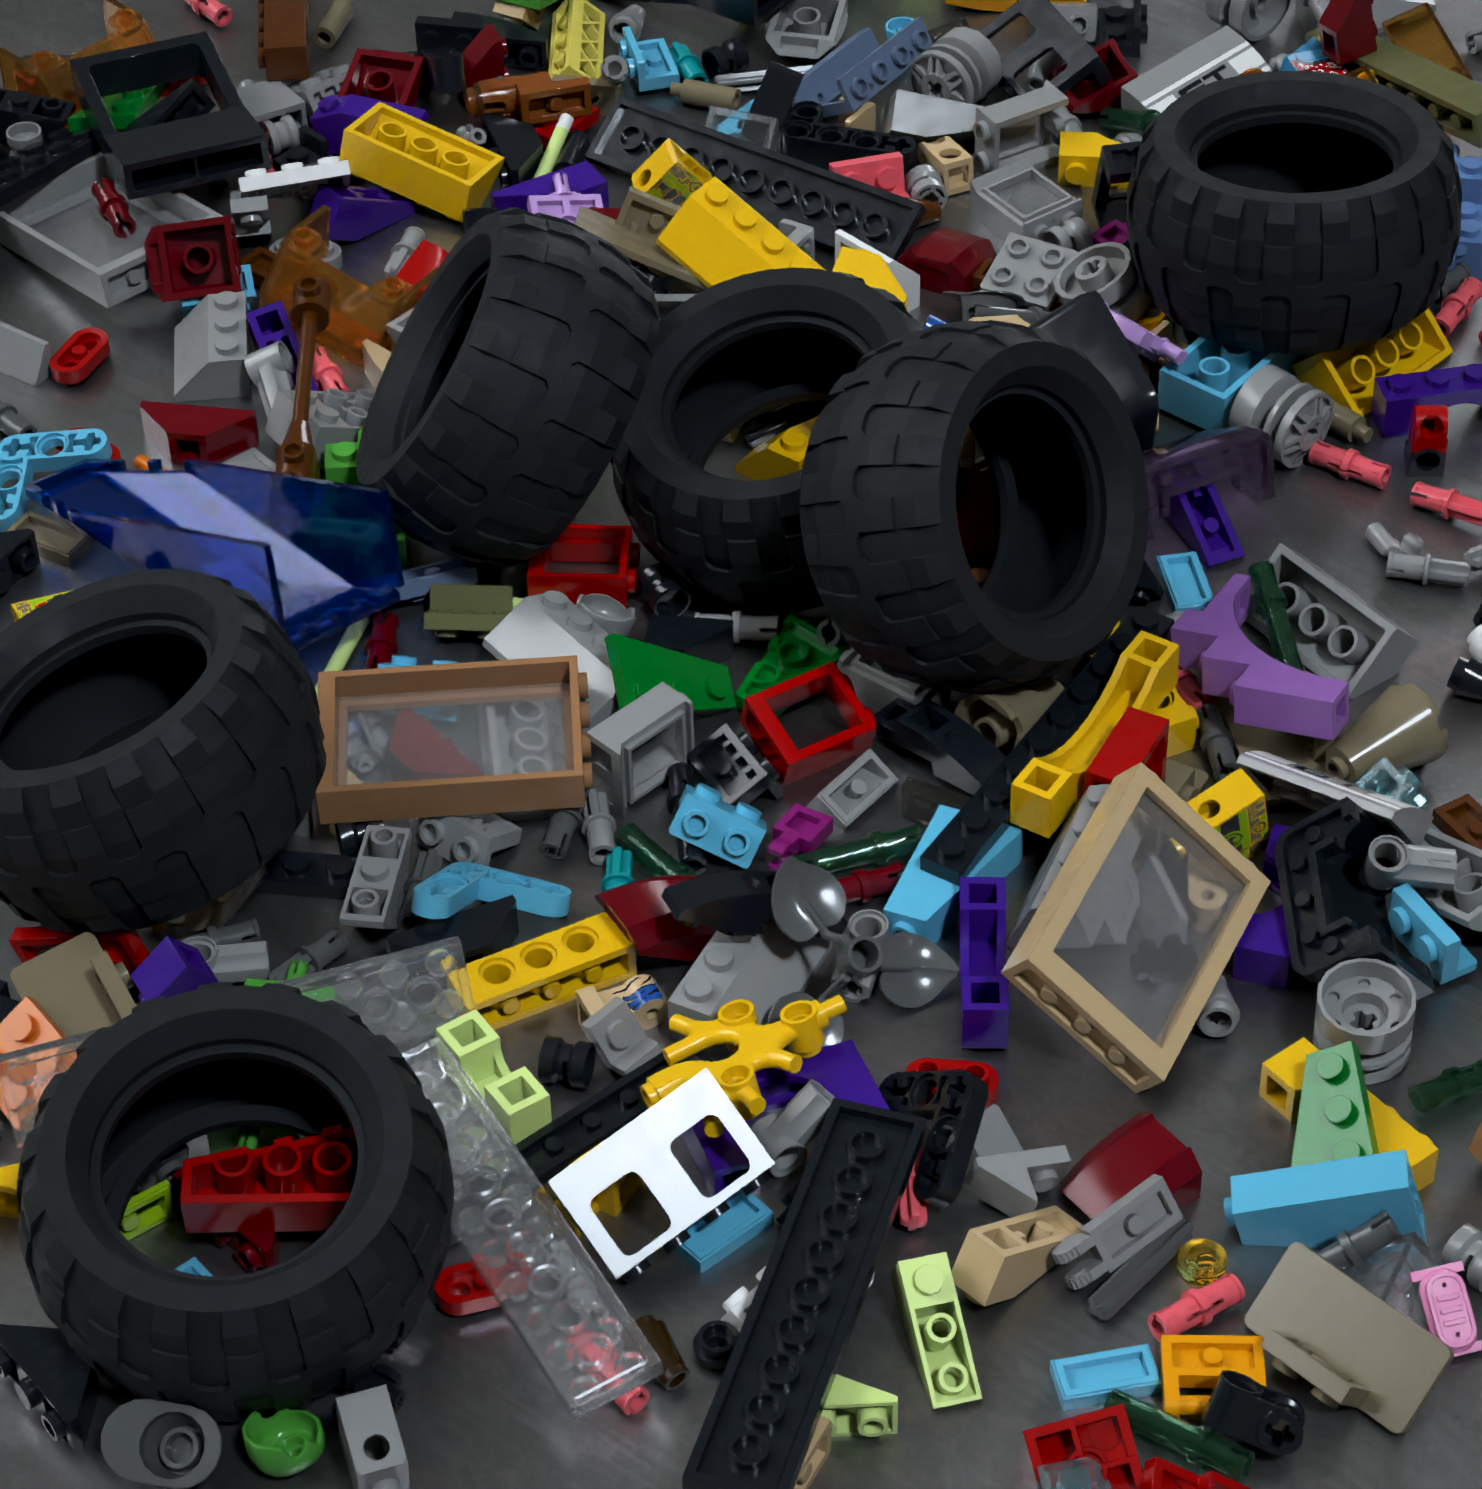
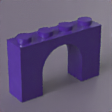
M852 1039L824 1046L817 1055L802 1058V1067L796 1074L776 1068H765L755 1072L761 1095L766 1100V1108L762 1113L784 1108L810 1079L821 1083L835 1098L890 1110ZM701 1119L681 1134L712 1197L748 1171L749 1163L725 1128L721 1136L717 1138L708 1137L704 1132V1122ZM753 1119L748 1120V1121H745V1122H746L747 1125H748Z

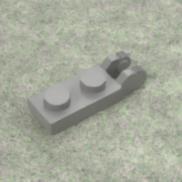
M1153 1174L1081 1227L1079 1233L1063 1239L1060 1244L1053 1247L1051 1255L1057 1265L1072 1262L1090 1249L1093 1258L1081 1261L1064 1276L1071 1290L1080 1289L1095 1281L1105 1272L1111 1273L1139 1250L1182 1220L1183 1215L1163 1176Z

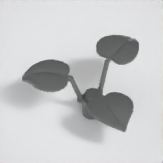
M793 856L786 858L779 867L771 890V908L775 922L780 930L796 942H806L819 931L823 938L840 944L836 953V964L842 974L818 998L817 1001L819 1003L830 999L846 983L850 982L852 978H859L876 971L881 972L879 988L888 1001L900 1008H918L933 1000L960 973L958 965L943 949L928 939L914 933H894L879 943L875 938L867 935L858 936L851 940L846 933L838 934L831 932L827 927L837 924L844 916L847 899L840 882L823 868L802 862ZM792 992L781 997L771 1008L767 1024L779 1021L780 1011L787 1004L799 1000L812 1001L814 998L805 992ZM841 1015L830 1019L829 1027L823 1029L825 1040L822 1047L841 1043L844 1035V1020ZM788 1045L783 1049L785 1051L794 1053L791 1050H789Z

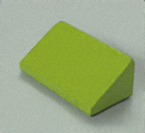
M167 1179L130 1198L120 1232L128 1241L176 1215L171 1185Z

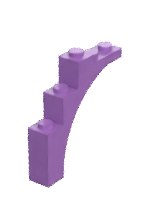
M1235 573L1225 586L1218 590L1217 595L1208 606L1203 607L1202 611L1186 609L1170 627L1167 633V640L1180 645L1179 666L1197 669L1198 675L1202 676L1203 694L1229 698L1230 704L1234 705V723L1334 741L1349 721V682L1318 676L1286 665L1257 648L1241 631L1239 627L1252 613L1251 576Z

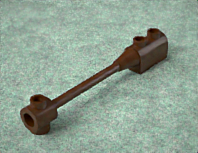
M313 275L299 278L293 286L290 316L292 322L301 329L293 418L284 441L277 451L271 510L275 533L315 532L320 469L308 419L316 333L324 331L329 326L332 289L325 279ZM290 504L294 509L302 508L303 512L299 515H288L284 513L283 507Z

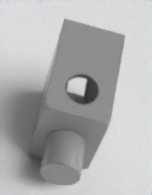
M246 79L236 88L244 106L259 125L268 120L274 123L279 121L282 116L291 115L298 132L300 127L308 126L305 101L280 80H264L255 83L251 79Z
M386 1384L335 1398L340 1446L353 1488L410 1489L408 1460Z

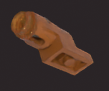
M547 71L525 75L498 76L496 78L476 81L466 91H463L468 116L476 115L478 119L484 113L503 117L519 115L522 122L537 124L559 120L560 115L563 113L570 114L572 117L592 114L591 85L587 76L552 82Z

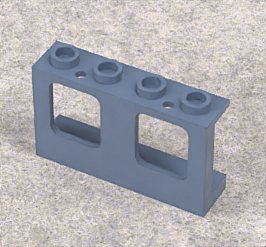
M922 17L915 18L881 46H879L871 27L859 30L804 73L793 105L800 101L817 102L823 108V118L856 111L909 69L912 61L933 45ZM841 96H843L844 100L838 101V99Z

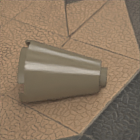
M1050 678L1020 689L1012 686L997 692H974L959 702L954 714L979 731L1007 757L1065 688L1059 681Z
M1407 682L1401 686L1399 683L1388 687L1327 749L1325 768L1328 775L1356 785L1431 763L1441 758L1448 749L1449 735L1446 727L1440 730L1435 717L1441 714L1437 705L1426 692L1415 684Z

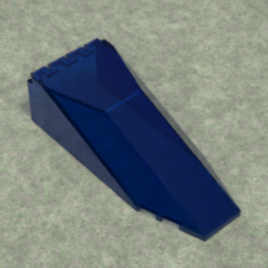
M85 459L24 485L27 497L133 572L151 569H185L222 577L229 580L233 587L246 590L254 597L259 606L265 609L285 630L296 651L311 645L312 642H317L342 630L343 627H348L371 616L373 612H379L399 602L400 593L395 587L400 588L405 585L388 490L196 459L184 461L185 470H163L161 459L149 460L147 462L149 470H127L125 459Z

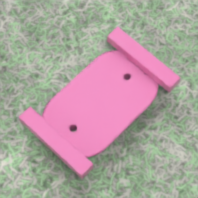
M1462 1261L1408 1273L1411 1283L1421 1281L1419 1293L1430 1333L1450 1346L1454 1357L1482 1351V1340L1476 1341L1478 1328L1464 1280L1457 1273L1464 1271Z

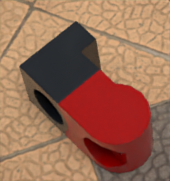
M1413 405L1408 440L1405 441L1404 447L1407 477L1444 476L1448 446L1447 405ZM1417 457H1435V463L1423 466L1418 464L1416 459Z

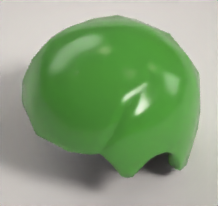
M285 1408L268 1418H263L260 1413L253 1411L241 1427L249 1459L262 1473L272 1477H288L306 1470L320 1458L326 1444L321 1420L308 1410H290Z

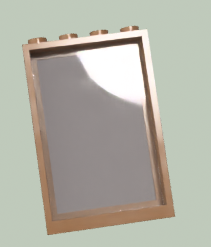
M577 655L318 672L319 719L324 733L322 743L327 755L324 775L315 792L320 825L586 807L585 789L593 788L592 762H583V758H592L591 741L587 737L586 732H582V728H590L589 702H580V699L589 698L587 672L579 673Z

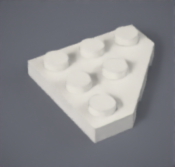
M330 156L318 159V165L303 167L302 162H294L282 165V171L267 173L266 168L248 170L244 172L245 177L238 178L241 198L257 196L256 192H263V196L267 195V199H289L293 197L292 192H299V196H303V199H314L319 184L350 186L351 172L349 161H340L339 156Z

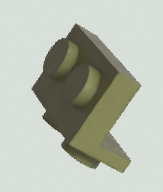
M433 584L430 586V609L424 612V629L435 630L436 637H460V630L476 631L477 638H485L513 610V587L510 585Z

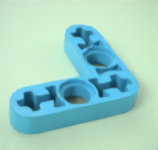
M90 428L16 434L3 439L0 442V532H5L26 512L33 474L35 472L95 468L105 464L112 455V447L105 432L100 429ZM58 446L64 447L60 453L46 456L48 450ZM19 479L15 486L1 488L8 480ZM4 503L8 504L9 509L6 510Z
M454 862L414 887L411 911L423 918L446 919L477 899L492 902L513 895L516 899L517 910L546 917H564L569 913L572 891L560 884L477 863Z

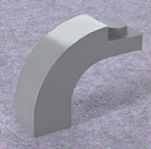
M245 174L228 178L231 215L234 219L237 239L272 236L267 195L263 196V192H256L257 196L241 198L238 178L245 177Z

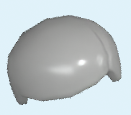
M596 593L580 594L575 603L580 610L590 615L609 634L616 633L628 637L636 621L635 609L633 607L626 609L621 602L609 595Z

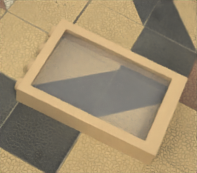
M1140 762L1113 778L1002 969L1001 974L1137 1094L1165 1081L1271 881L1256 868L1254 863L1246 859L1219 831L1209 825L1186 801L1182 800L1155 772Z

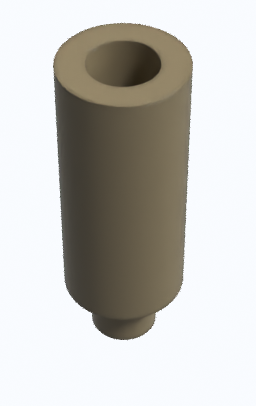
M351 0L332 1L312 33V39L317 46L323 49H330L335 45L354 14Z
M688 78L684 79L683 83L673 81L670 86V95L680 97L682 104L732 114L740 106L741 90L738 88Z
M1333 400L1334 412L1329 430L1349 442H1354L1357 439L1364 443L1369 442L1374 430L1366 426V418Z

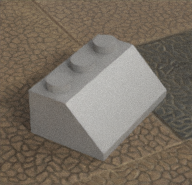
M223 291L218 294H207L174 328L175 402L252 396V380L244 364L245 355L251 353V336L245 314L248 312L246 291Z

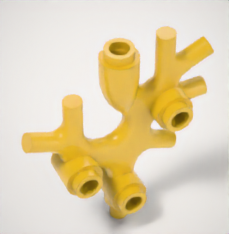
M839 994L821 1003L816 999L812 1001H794L782 1008L779 1014V1021L766 1025H759L754 1004L744 999L733 1000L724 1004L719 1009L718 1019L700 1021L680 1014H674L669 1021L670 1031L686 1037L662 1049L663 1056L670 1067L646 1078V1083L640 1086L643 1100L648 1108L652 1107L707 1067L745 1121L751 1120L766 1108V1100L761 1095L755 1072L765 1068H776L793 1074L798 1073L803 1064L802 1058L813 1057L821 1051L825 1040L823 1029L829 1027L830 1019L847 1011L846 1004ZM726 1044L727 1048L734 1053L729 1058L721 1061L693 1060L678 1063L715 1045ZM788 1045L789 1050H791L794 1053L785 1051L783 1049ZM709 1115L703 1118L704 1132L708 1137L717 1138L723 1134L724 1127L715 1116Z

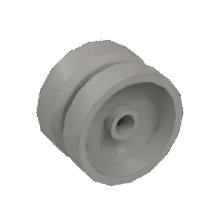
M1205 0L1206 13L1210 20L1223 27L1229 26L1239 35L1252 42L1263 40L1270 35L1281 23L1290 4V0Z
M1099 243L1081 250L1066 261L1054 280L1055 292L1063 305L1084 292L1096 290L1102 299L1109 304L1110 309L1134 322H1137L1143 316L1151 302V298L1140 286L1138 271L1132 254L1122 243Z

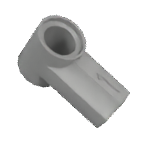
M277 341L244 357L247 373L254 385L259 389L267 419L278 389L295 390L291 375L295 371L294 361L289 349L282 341Z
M1381 835L1375 838L1368 848L1361 868L1362 877L1369 886L1377 890H1389L1396 885L1409 883L1411 887L1452 891L1457 871L1456 849L1405 844L1404 841L1396 836ZM1386 858L1394 864V867H1383L1376 859Z
M859 910L848 921V935L851 940L858 936L867 935L875 938L880 943L889 936V921L878 910ZM837 966L831 979V985L842 974ZM873 971L862 977L852 978L850 982L846 983L836 993L844 1001L858 1004L861 1000L870 997L879 972Z
M206 936L189 937L182 941L199 950L218 982H245L246 978L266 980L270 973L267 941L217 945L216 942Z
M810 1079L778 1114H768L757 1120L750 1128L775 1162L768 1169L774 1177H787L803 1166L808 1156L806 1146L820 1132L832 1100L835 1098L821 1083Z

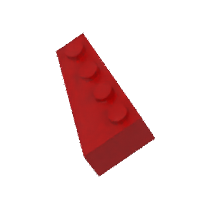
M342 1124L323 1128L322 1134L297 1140H293L292 1136L274 1139V1144L262 1148L249 1150L247 1146L183 1160L180 1206L185 1232L327 1231L343 1210L355 1181L352 1174L353 1162L351 1151L345 1144L336 1141L348 1138L357 1147L353 1128L343 1129ZM339 1153L346 1158L345 1164L340 1160Z

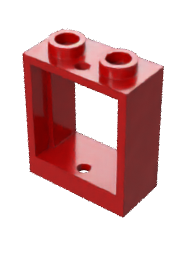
M569 524L563 533L544 552L529 560L526 575L528 596L543 594L551 590L560 591L575 604L580 594H606L621 602L627 609L629 593H636L637 569L632 567L640 566V542H633L632 526ZM552 562L619 563L618 574L551 572Z
M834 661L746 697L739 720L753 743L760 750L759 752L762 757L765 756L781 776L778 782L782 787L866 752L871 748L877 730L874 714L868 707L862 705L855 694L851 679L846 674L840 672ZM825 691L849 729L798 750L774 712Z
M1128 706L1086 770L1085 791L1090 785H1110L1115 776L1140 762L1155 772L1165 783L1170 719Z

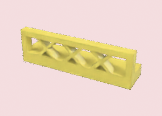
M565 0L552 14L548 69L551 80L554 74L602 79L600 67L603 64L605 13L587 0Z

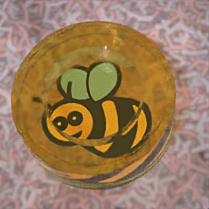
M1198 1238L1186 1242L1179 1249L1177 1272L1187 1284L1202 1288L1226 1273L1227 1254L1224 1248L1217 1242Z

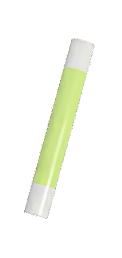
M563 113L560 115L533 178L552 172L574 121L570 114Z

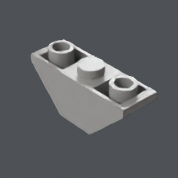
M367 825L340 913V925L378 929L398 928V916L406 897L404 884L408 879L411 828Z

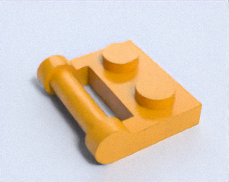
M1161 1335L1160 1362L1163 1420L1179 1421L1180 1415L1202 1416L1211 1395H1180L1179 1388H1214L1223 1370L1244 1374L1267 1387L1264 1350L1261 1347L1263 1343L1262 1336Z

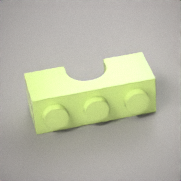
M476 1009L435 1029L439 1067L508 1149L552 1122L550 1094L525 1066L513 1072L509 1070L502 1054L500 1036Z

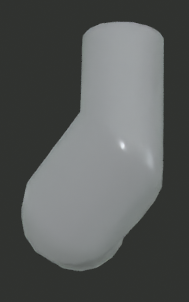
M1379 522L1372 523L1365 530V537L1383 557L1388 558L1389 551L1420 556L1419 551L1424 547V542L1418 535H1412L1409 532L1400 541L1393 538Z

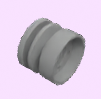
M955 27L944 34L931 47L916 57L908 69V84L911 92L975 105L994 90L1002 78V63L998 51L988 38L979 31L968 27Z
M1265 365L1255 371L1238 392L1229 416L1230 434L1253 449L1262 450L1269 458L1276 459L1287 468L1299 467L1308 460L1313 444L1318 442V440L1323 441L1332 423L1334 412L1333 399L1327 393L1320 389H1315L1307 382L1300 383V380L1276 365Z
M1356 958L1338 963L1326 971L1317 988L1313 1045L1322 1050L1352 1040L1359 1048L1366 1085L1387 1081L1401 1072L1410 1058L1412 1029L1414 1027L1416 1011V991L1410 979L1396 966L1379 959Z

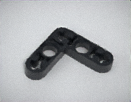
M963 1069L892 1073L879 1086V1090L889 1109L932 1120L914 1181L915 1195L935 1208H947L956 1200L961 1191L987 1103L988 1085L981 1078ZM937 1086L934 1097L926 1105L929 1094ZM957 1129L953 1142L946 1148L949 1137Z

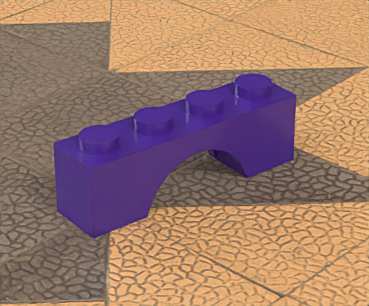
M1469 364L1467 366L1431 369L1423 372L1394 374L1375 378L1371 417L1382 439L1409 435L1413 405H1447L1448 408L1457 404L1469 403L1482 406V364Z
M1274 824L1265 851L1263 874L1271 881L1267 889L1281 898L1275 845L1278 837L1288 826ZM1281 904L1271 911L1253 914L1235 948L1232 978L1286 990L1291 973L1297 972L1294 971L1291 964L1284 911Z
M960 877L961 1048L1008 1049L1009 980L1001 974L1006 964L1005 877Z

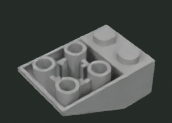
M327 388L326 391L311 390L308 423L314 449L318 456L319 469H325V444L343 441L358 442L357 430L364 426L375 393L364 389H358L356 392H343L335 388ZM278 389L264 432L280 446L292 422L295 390Z

